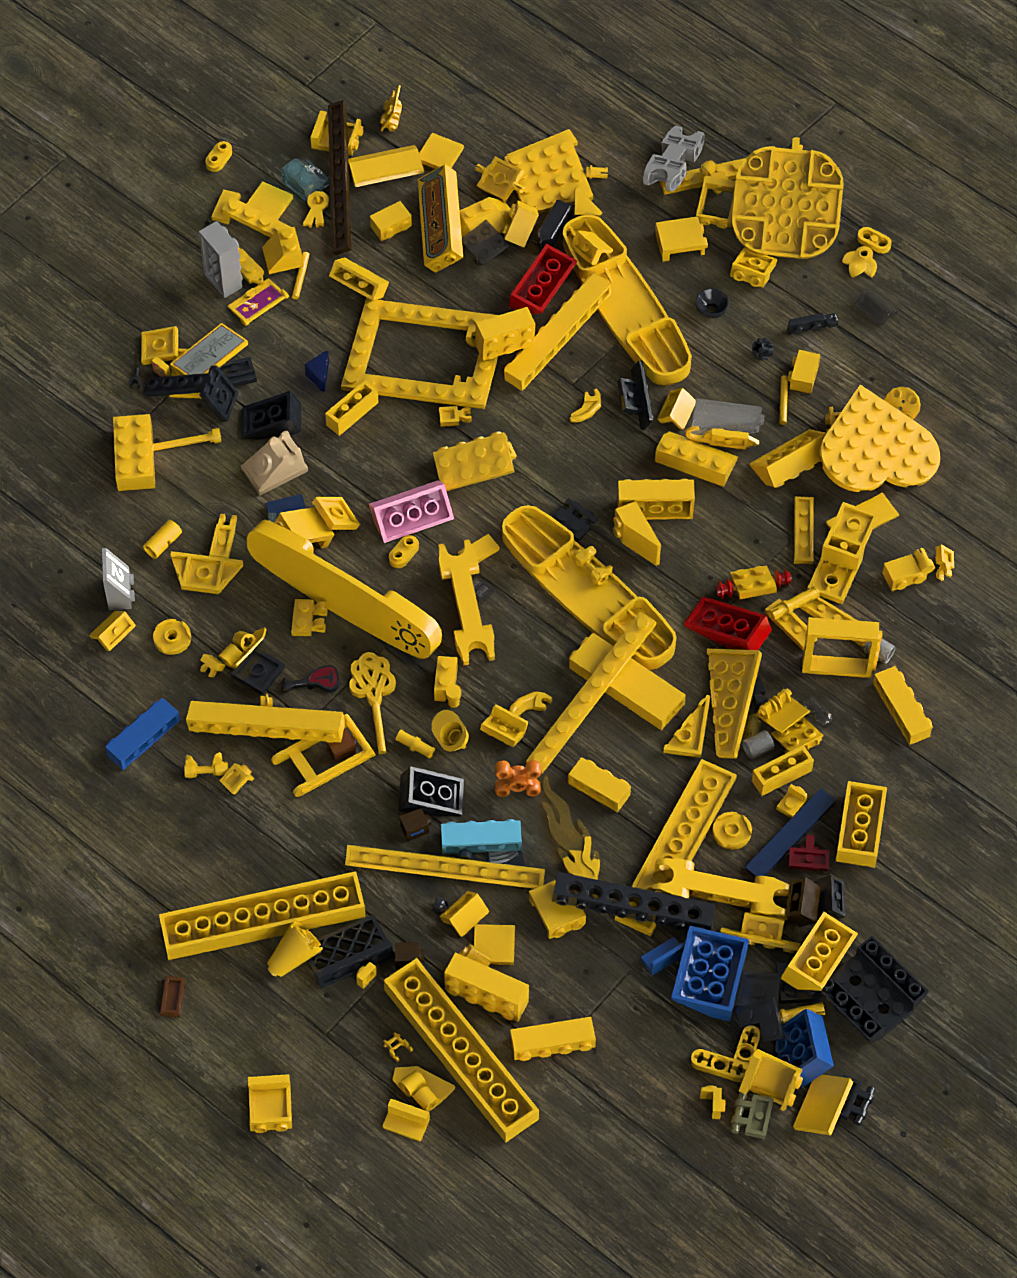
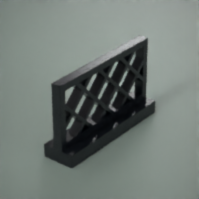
M373 914L317 938L321 944L319 947L323 949L320 953L307 960L321 989L356 974L362 966H366L369 962L377 965L394 957L390 941L387 940ZM369 923L374 925L372 932L363 930V927ZM348 932L356 933L353 940L345 938V934ZM360 934L370 936L367 943L357 941ZM373 938L383 941V943L376 946L371 945ZM332 939L338 941L335 948L327 946V942ZM342 942L351 944L348 951L339 949ZM355 945L364 948L360 953L352 952ZM323 950L333 952L330 959L321 957ZM337 953L346 956L341 961L334 960ZM318 961L327 963V966L320 970L316 968Z

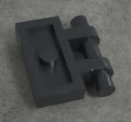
M568 498L564 504L569 508L566 510L560 507L551 517L574 534V540L579 542L590 531V526L587 523L596 524L598 518L590 510L582 508L580 503ZM578 513L582 518L578 519L574 514Z
M843 1074L842 1077L850 1078L853 1084L839 1117L847 1120L849 1114L855 1115L853 1123L860 1126L867 1117L869 1104H872L874 1100L875 1088L868 1086L867 1090L863 1091L860 1089L862 1086L861 1081ZM856 1098L862 1100L859 1107L854 1105Z

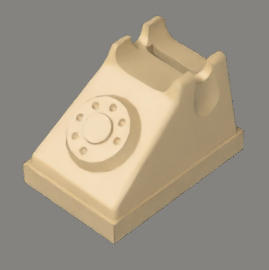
M286 430L279 437L276 438L274 436L270 438L260 450L241 465V470L259 496L308 472V467L304 462L301 449L297 447Z

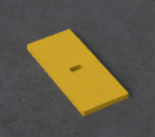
M883 493L856 506L878 514V519L873 529L899 516V513ZM836 516L826 521V524L830 529L834 523ZM856 522L849 523V526L853 528L859 526Z

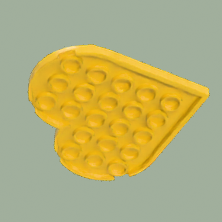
M862 385L858 387L829 429L819 448V457H821L822 468L826 475L838 486L853 492H860V490L872 491L881 486L885 480L900 487L920 486L933 477L940 463L939 447L931 433Z

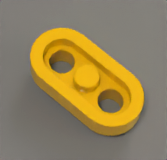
M222 141L214 146L205 160L206 168L209 171L218 172L224 167L232 156L231 144Z
M863 227L858 231L857 239L860 244L881 254L887 253L890 250L891 239L888 236L870 227Z
M412 535L404 536L389 553L390 565L394 568L406 566L419 549L418 539Z

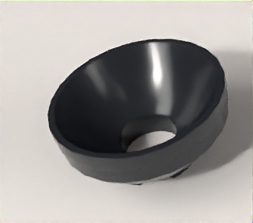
M704 289L696 297V308L704 317L717 318L727 311L728 297L719 289ZM708 306H715L717 310L709 312L706 308Z

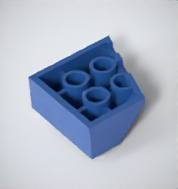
M806 1008L782 1025L785 1038L776 1040L775 1052L778 1053L779 1059L803 1069L800 1075L803 1078L800 1087L806 1086L834 1066L822 1016Z

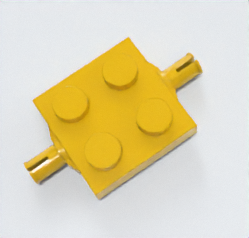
M496 156L486 168L480 164L476 165L475 171L482 173L481 179L477 184L480 190L504 202L507 201L513 190L520 193L525 191V187L518 184L524 174L522 169Z

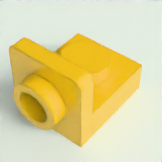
M234 763L219 781L232 794H236L247 780L253 781L255 778L250 774L252 771L243 764L241 766Z
M791 784L788 787L787 794L777 805L776 810L792 819L805 805L807 793L801 787Z

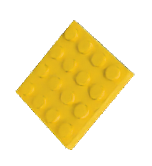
M572 140L504 157V161L524 171L518 184L524 186L525 191L523 193L516 191L519 201L537 208L538 214L549 212L556 200L575 205V189L577 187L591 201L593 200V193Z

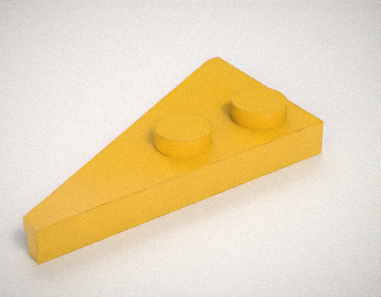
M706 695L699 702L696 710L687 717L682 727L675 732L671 741L664 746L663 753L701 758L710 695Z

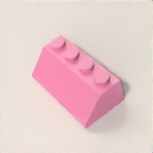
M439 480L369 504L374 523L384 543L454 519L445 485Z

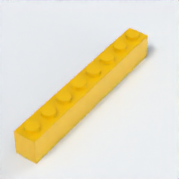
M595 273L590 278H586L583 285L573 292L567 302L562 304L560 310L551 316L549 322L539 329L538 334L534 338V345L520 350L515 359L505 366V381L523 391L611 295V283Z
M191 701L186 718L189 731L196 733L208 732L214 734L248 735L252 737L288 738L291 740L301 739L326 741L329 743L341 742L345 727L343 712Z

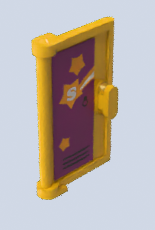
M268 278L264 281V285L259 284L251 288L227 307L241 320V323L247 326L270 308L289 298V295Z

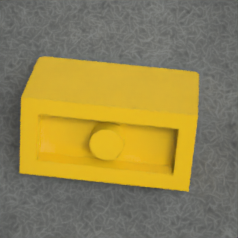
M577 231L571 247L591 265L597 264L601 253H612L613 251L611 247L593 232Z
M683 388L670 391L657 420L661 424L672 421L680 430L684 429L696 404V400Z
M114 611L89 636L91 639H98L105 650L110 651L136 625L125 611Z
M467 891L440 918L443 923L452 925L457 934L463 937L489 913V910L478 893Z
M390 1099L383 1129L421 1141L430 1121V1114L428 1111Z

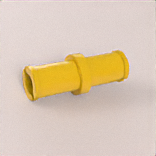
M400 730L396 736V741L409 747L412 752L416 751L428 759L432 757L435 751L434 747L422 742L418 736L415 738L403 730Z

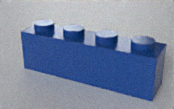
M164 698L154 702L144 714H140L136 718L135 722L130 726H126L121 731V734L116 738H112L105 746L107 756L124 770L180 722L179 712Z

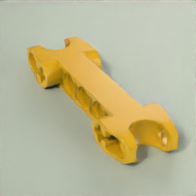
M469 539L464 540V552L458 556L450 555L444 544H438L440 576L442 580L451 579L462 628L453 631L456 651L461 658L463 666L469 665V652L475 648L484 650L489 661L495 660L493 628L491 624L482 626L471 575L479 574L477 555Z
M663 858L656 861L655 868L668 874L671 881L653 884L651 891L688 899L691 896L750 908V913L783 920L788 919L785 917L786 909L777 906L773 898L775 896H788L790 885L776 878L756 876L754 883L694 871V863L684 859Z

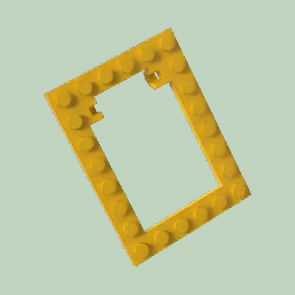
M366 298L341 389L352 391L365 380L377 389L378 395L485 409L498 356L494 359L483 361L479 354L473 377H467L466 382H461L460 376L456 375L453 385L365 374L380 319L466 330V342L470 346L476 347L475 339L473 338L475 336L476 322L499 315L383 300L373 301Z

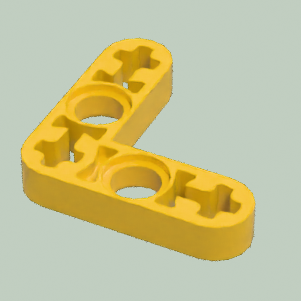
M752 1025L743 1029L734 1059L703 1049H697L691 1055V1065L697 1070L735 1082H742L751 1057L757 1050L760 1041V1030ZM752 1032L754 1037L751 1040V1044H748V1035ZM744 1049L749 1050L751 1056L743 1058L740 1056V1051ZM699 1056H702L704 1060L701 1063L697 1062ZM709 1058L712 1059L710 1067L708 1066ZM721 1061L726 1067L723 1070H717L714 1064ZM729 1065H732L730 1073H728ZM741 1068L743 1073L737 1075L736 1071Z

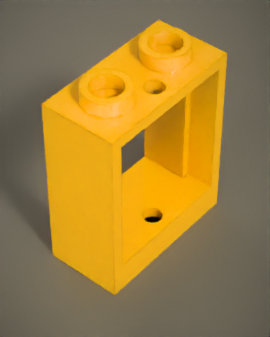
M705 175L696 214L700 223H703V225L714 224L723 229L732 227L735 181ZM708 189L733 193L728 219L703 214Z

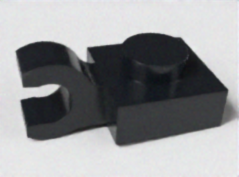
M759 675L756 677L752 694L756 709H759L763 702H765L763 697L765 695V688Z

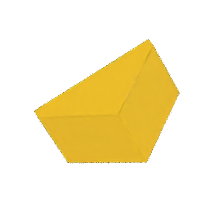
M577 187L575 189V216L589 214L600 217L602 212Z

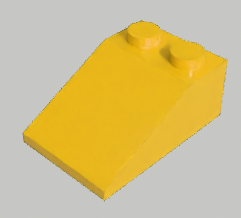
M634 501L615 509L613 532L616 538H620L622 544L654 565H659L661 544L637 502Z

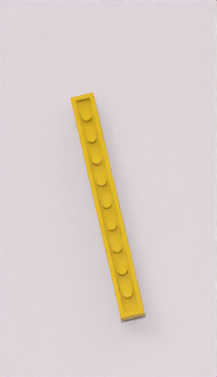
M639 612L526 760V763L531 760L538 761L541 765V773H544L656 626V621Z
M347 845L345 865L533 889L543 886L545 869L354 845Z

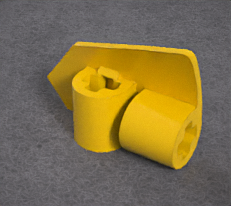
M266 628L259 629L253 634L238 631L233 636V644L230 643L220 653L219 658L227 666L237 668L264 639Z
M418 1066L395 1068L393 1082L406 1096H412L425 1111L429 1112L455 1090V1085Z

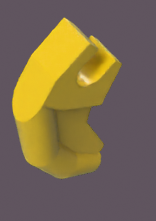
M594 389L595 396H590L588 392H585L584 404L582 408L571 414L569 418L571 423L583 422L591 418L601 407V396L598 389Z
M532 692L518 698L510 706L509 711L517 716L530 709L545 711L546 705L542 702L547 701L551 703L552 697L543 692Z

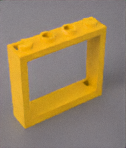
M809 617L803 651L802 673L871 678L872 671H876L880 642L882 641V631H879V622ZM815 638L869 641L871 643L868 659L813 655Z

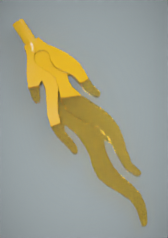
M545 775L543 781L544 793L558 810L561 821L559 825L555 820L551 806L543 801L542 806L547 812L550 833L556 842L569 852L575 863L572 862L565 851L557 848V853L561 857L566 871L572 875L598 880L600 857L598 851H594L593 860L591 861L590 859L591 836L581 820L578 819L577 826L583 836L576 831L571 820L568 804L551 790L548 776Z

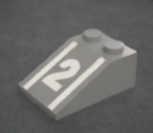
M102 548L103 583L108 609H132L131 601H135L134 590H131V585H134V574H130L128 565L107 548Z

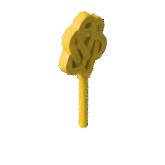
M366 652L362 654L359 660H355L351 664L352 679L350 680V692L357 698H367L373 711L379 754H385L386 746L380 705L382 696L389 695L395 690L396 680L390 672V664L386 658Z

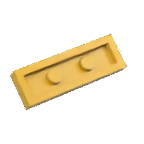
M778 599L765 609V614L768 616V610L780 605L782 601ZM793 611L790 615H784L773 621L804 650L807 625Z

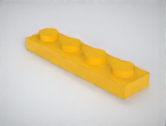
M230 197L222 208L223 214L270 238L277 230L291 228V226L233 197Z

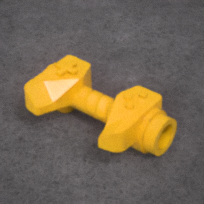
M589 546L584 551L581 549L576 550L573 554L574 564L579 567L585 566L591 573V581L594 584H604L608 579V575L612 573L613 567L609 565L596 568L590 562L596 554V549L593 546Z
M220 752L214 755L213 761L209 766H198L192 756H185V778H194L197 774L203 773L223 776L228 771V762H222V754Z

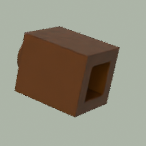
M347 730L343 731L341 742H326V748L335 764L356 754L357 741L353 735H349Z

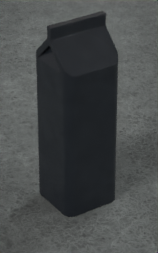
M556 200L537 231L539 254L546 244L552 247L555 245L564 226L573 215V206L571 204Z

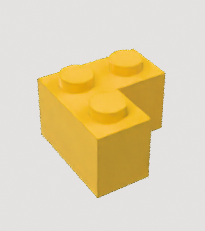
M517 200L516 204H512L509 211L511 221L509 224H505L502 233L505 240L525 247L538 218L537 208Z

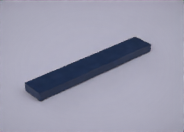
M820 789L748 863L745 871L754 878L756 876H766L789 852L790 847L793 848L836 803V799L823 789Z

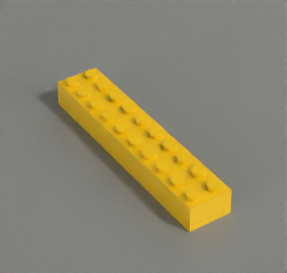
M356 871L159 914L168 960L282 936L293 921L302 924L299 927L300 929L305 930L307 928L309 930L366 917L365 905Z
M417 958L384 980L385 992L505 1143L539 1120V1109Z

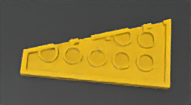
M707 649V655L709 656L708 667L711 676V701L714 709L713 723L715 724L716 732L714 734L716 755L719 758L737 759L762 653L759 650Z

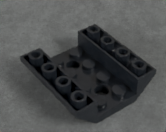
M870 936L857 947L856 955L830 976L823 989L819 992L869 1042L886 1036L911 1015L929 991L873 936ZM852 978H856L860 981V984L854 986L849 981ZM880 1006L887 1007L889 1012L881 1014L878 1008Z

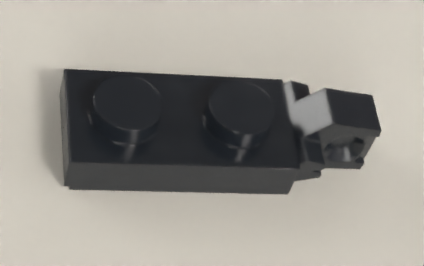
M819 313L789 320L787 332L788 335H798L804 331H817L825 327L832 328L838 326L839 321L836 313L827 315Z

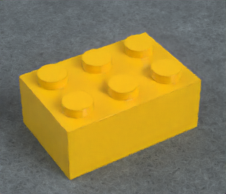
M528 307L476 322L475 345L483 361L494 359L503 354H510L516 350L527 349L534 345L535 322Z

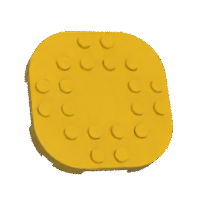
M769 146L753 151L742 161L735 180L732 227L738 241L745 248L767 256L809 259L824 253L836 239L840 226L844 184L839 167L829 156L815 150L806 151Z

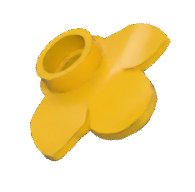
M861 246L856 251L846 253L842 259V263L849 265V273L852 278L863 272L869 277H873L876 272L877 264L873 259V251L867 246ZM866 252L867 255L862 256L861 253Z

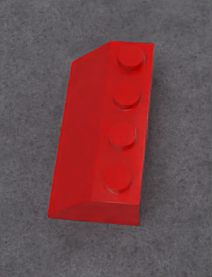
M546 244L511 293L509 307L514 310L528 307L531 314H542L577 264V260Z

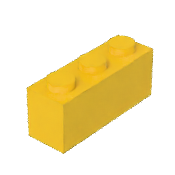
M347 258L335 260L329 277L373 301L384 297L389 284L387 280Z
M364 380L325 413L326 426L340 436L378 404V390Z
M803 745L754 769L752 782L761 796L812 772L814 759Z
M581 757L568 774V784L617 813L630 796L631 786L628 782L614 777L606 769L603 770L597 767L591 760Z

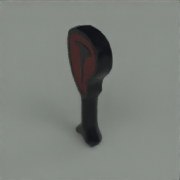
M325 665L313 670L306 679L292 681L284 677L282 680L284 683L282 691L288 693L293 688L308 686L319 688L328 693L334 692L340 685L338 670L333 665Z

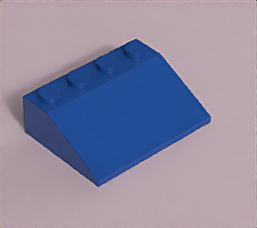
M690 926L671 999L709 1017L730 1021L748 950L749 939Z

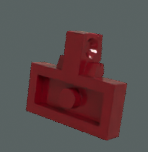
M806 835L805 846L801 845L800 848L790 847L788 869L828 872L830 850H818L819 847L814 846V835Z

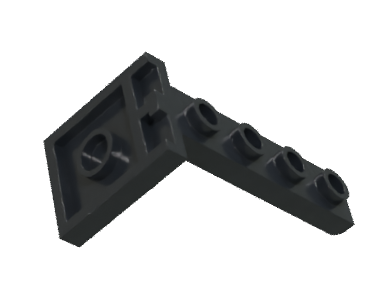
M217 365L210 366L208 373L148 378L143 390L144 395L148 397L200 393L199 396L221 422H228L239 393Z

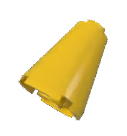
M293 921L267 962L269 966L267 968L268 971L275 977L277 975L280 977L284 976L320 953L323 949L319 947L321 945L320 942L307 928L305 930L299 928L302 925L299 922Z

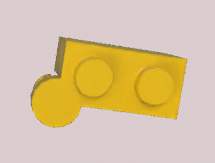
M920 548L921 553L917 549L913 555L910 554L884 563L882 573L891 591L902 590L912 584H920L926 580L927 574L935 569L933 561L928 558L924 548Z
M438 656L435 677L434 701L446 702L448 699V705L451 708L459 706V699L461 697V689L456 685L457 657Z

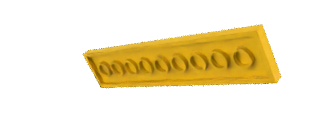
M701 759L631 887L651 891L653 884L671 881L668 874L655 868L657 859L679 858L688 861L693 860L737 778L736 774ZM629 903L630 906L637 907L636 903ZM649 907L650 910L657 911L655 907ZM615 916L616 921L650 937L657 926L654 922H639L635 918Z

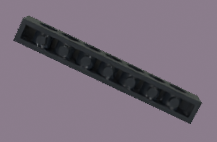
M562 872L557 873L552 902H556L558 905H572L581 910L591 909L600 914H615L620 918H635L639 922L649 921L659 926L669 925L678 930H689L690 926L711 930L716 904ZM570 890H575V891H577L579 894H577V895L571 894V893H570ZM595 894L598 896V898L593 899L589 895ZM610 898H614V899H616L618 902H617V903H613V902H611L609 899H610ZM634 902L637 904V907H632L629 903ZM653 906L657 909V911H652L649 909V907ZM673 910L677 915H671L668 911ZM688 915H695L697 919H691Z

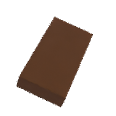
M165 976L160 1016L180 1018L186 978Z

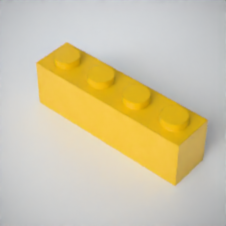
M896 666L876 673L873 685L908 744L911 745L930 737L931 729L933 728L932 722L928 717H925L922 705L915 700L913 690L906 685L902 672H899Z
M591 1017L510 1030L514 1060L521 1061L537 1056L545 1058L556 1053L568 1054L575 1050L588 1051L595 1047L596 1041Z

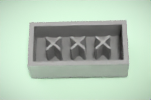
M216 221L199 231L204 275L219 293L226 298L242 288L243 277L240 271L242 267L239 262L240 254L238 252L239 244L237 240L231 238L226 227L221 226Z

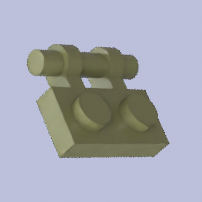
M740 1092L738 1099L735 1100L734 1107L736 1109L734 1116L731 1117V1132L738 1134L740 1127L743 1126L746 1127L745 1135L765 1139L774 1099L753 1094L751 1102L746 1100L747 1094ZM744 1110H750L748 1118L742 1117Z

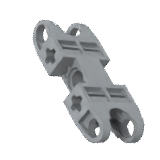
M674 126L661 142L663 155L653 154L647 163L643 184L649 186L657 181L666 182V190L674 191L687 175L686 161L695 162L700 155L704 144V132L698 131L693 135L685 136L682 135V127Z

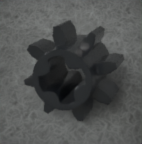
M757 338V341L752 344L751 353L756 354L755 359L768 360L773 355L774 345L769 344L770 339Z

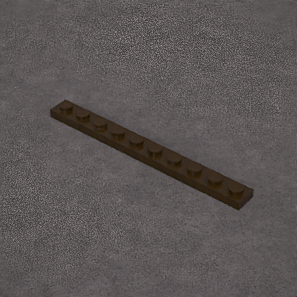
M344 100L328 105L332 252L335 255L351 251L347 108Z

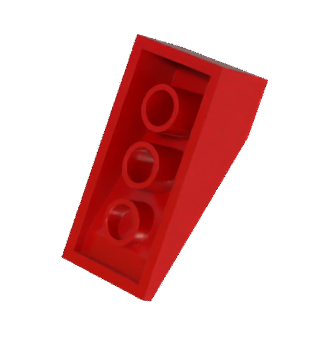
M704 596L684 623V626L733 650H759L772 631L766 615Z

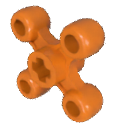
M498 761L495 764V775L499 778L494 785L497 796L505 797L509 795L510 790L514 792L525 790L526 794L531 797L540 794L541 785L539 780L535 779L541 775V765L538 761H528L525 768L518 765L510 768V764L507 761Z

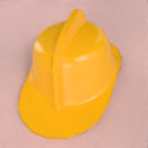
M442 710L437 713L432 721V732L441 747L449 752L467 748L466 744L469 734L458 715L450 710Z

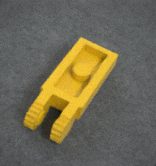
M220 514L209 556L229 559L235 535L237 516L232 515L230 525H224L226 521L225 514Z

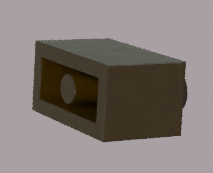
M806 877L790 881L785 917L800 927L815 924L821 887Z

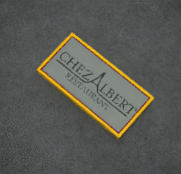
M221 323L170 363V368L180 375L208 373L210 366L217 365L221 367L248 345V341Z

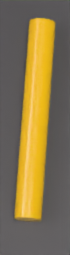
M303 252L302 254L304 267H299L292 294L293 299H299L310 255L308 252Z
M785 375L781 376L780 425L787 424L788 376Z

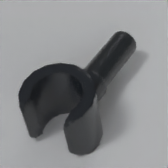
M138 367L135 368L134 377L129 380L130 389H132L134 383H137V389L141 387L138 378L140 369Z

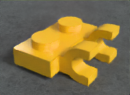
M295 599L292 636H311L312 631L325 633L326 625L324 624V618H317L313 621V615L327 616L326 602H318L315 605L314 600Z

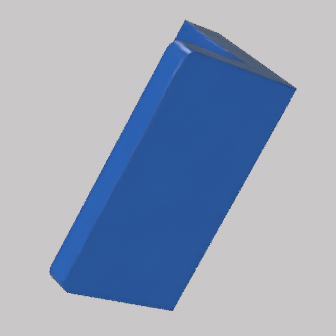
M673 937L643 955L641 961L653 976L682 958L685 943L679 944L676 938Z

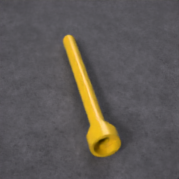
M216 428L209 431V434L154 443L153 451L206 441L214 442V444L221 443L220 430Z

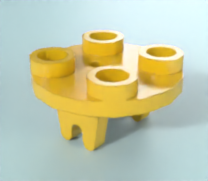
M908 387L894 388L888 392L884 401L912 420L916 418L920 411L919 397L915 391Z

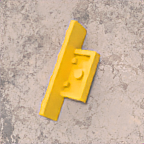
M748 912L744 914L741 931L723 927L720 933L749 939V945L760 943L765 948L775 949V947H779L789 953H795L801 943L781 939L785 920Z

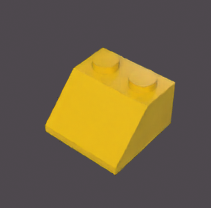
M295 227L277 230L262 247L269 274L304 267Z

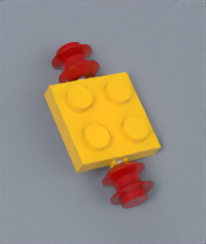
M767 565L757 566L755 568L730 572L731 581L726 579L724 584L718 581V585H715L717 596H720L721 599L727 594L731 598L734 591L737 592L739 599L777 593V587L780 589L781 584L789 587L792 578L791 573L787 572L785 568L783 573L775 570L772 576Z

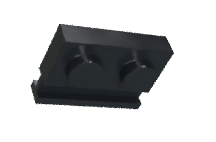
M251 357L229 361L219 367L234 387L257 382Z

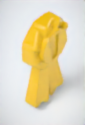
M315 191L308 196L307 204L311 209L303 222V226H308L309 228L312 227L314 219L316 228L319 226L324 227L322 211L329 205V197L326 193Z

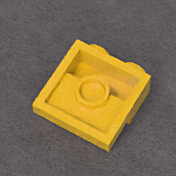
M744 247L732 264L730 276L737 281H745L754 287L763 288L769 280L770 273L776 266L777 259L753 252Z

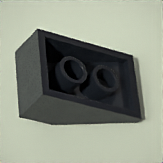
M291 391L242 407L243 438H272L274 436L277 438L286 430L289 432V435L301 432V402Z
M410 766L400 775L399 811L409 813L422 808L424 814L461 816L464 779Z

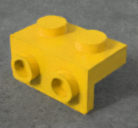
M495 705L491 715L481 724L480 730L514 747L524 737L528 721Z

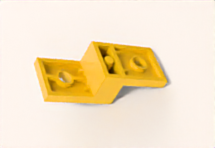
M845 502L842 503L823 544L821 559L807 590L815 586L820 593V597L843 604L863 560L864 548L876 524L878 514ZM856 522L859 526L853 528L849 526V523ZM833 578L837 582L835 584H829L827 582V579Z

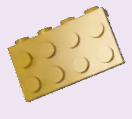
M494 432L489 437H477L471 442H459L454 447H441L436 452H433L439 480L445 485L446 491L514 473L506 434L504 432Z

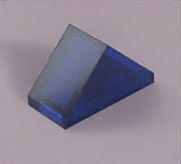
M329 351L322 352L305 364L306 376L321 391H325L329 369Z

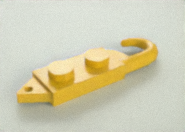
M238 247L240 254L239 262L242 267L240 269L241 275L250 284L253 282L264 285L263 269L243 249Z
M698 426L689 427L685 431V435L689 440L708 443L712 446L746 450L747 447L759 445V440L749 436V433L712 428V430L706 431L704 435L692 434V431L699 430Z

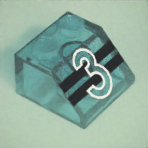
M293 159L281 168L283 182L305 201H307L311 193L321 191L330 185V178L310 160Z

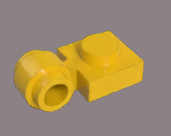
M712 160L705 161L701 165L700 171L704 176L729 180L722 170H719L717 173L715 172L717 166ZM713 190L716 193V195L722 192L718 190Z

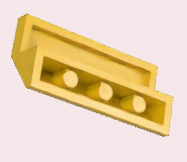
M415 145L348 159L352 183L355 187L424 173L420 155Z

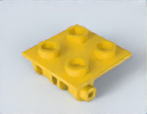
M401 85L391 92L389 100H386L383 110H385V113H383L380 120L382 124L381 131L384 128H388L389 131L394 132L398 128L402 104L398 100Z
M787 688L782 689L777 696L774 695L772 699L761 705L756 716L779 733H783L808 714L810 710L790 697L792 692Z
M802 717L783 733H779L776 730L771 732V735L786 749L785 754L803 745L809 750L819 745L822 741L821 737H823V734L805 717Z

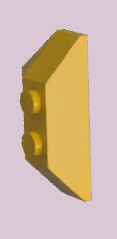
M488 197L460 210L462 244L477 245L502 233L505 224H509L511 221V217H509L510 208L507 203Z

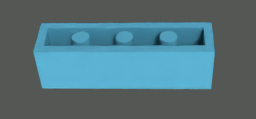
M508 819L497 822L488 820L486 822L467 821L466 823L447 822L446 824H441L442 854H455L463 849H467L472 853L522 851L521 821Z

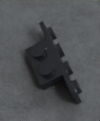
M639 360L631 369L632 380L620 378L617 384L622 412L638 415L640 428L645 430L652 423L653 414L651 413L643 361Z

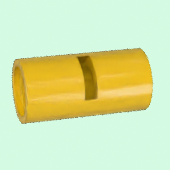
M168 520L143 545V549L150 557L157 559L168 548V545H171L182 533L181 528L174 521Z

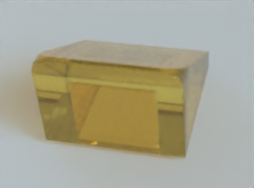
M755 714L747 715L743 731L744 736L752 737L759 733L761 721Z

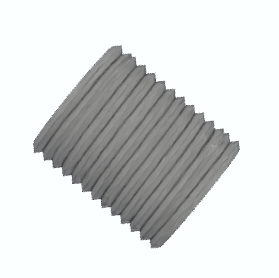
M882 639L878 660L886 664L892 657L895 646ZM869 641L864 648V652L869 654L871 643Z
M765 730L742 742L746 755L752 760L774 749L773 740Z

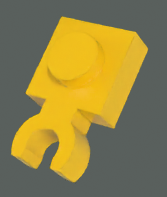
M457 406L439 407L440 426H457L459 421L465 423L472 422L471 416H465V414H471V408L465 407L458 410Z

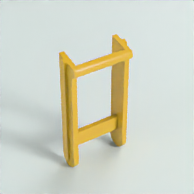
M348 714L344 715V729L348 727L362 747L363 751L319 775L315 774L301 752L321 741L301 740L272 757L271 761L274 765L290 758L306 781L294 789L293 794L295 797H300L376 756Z

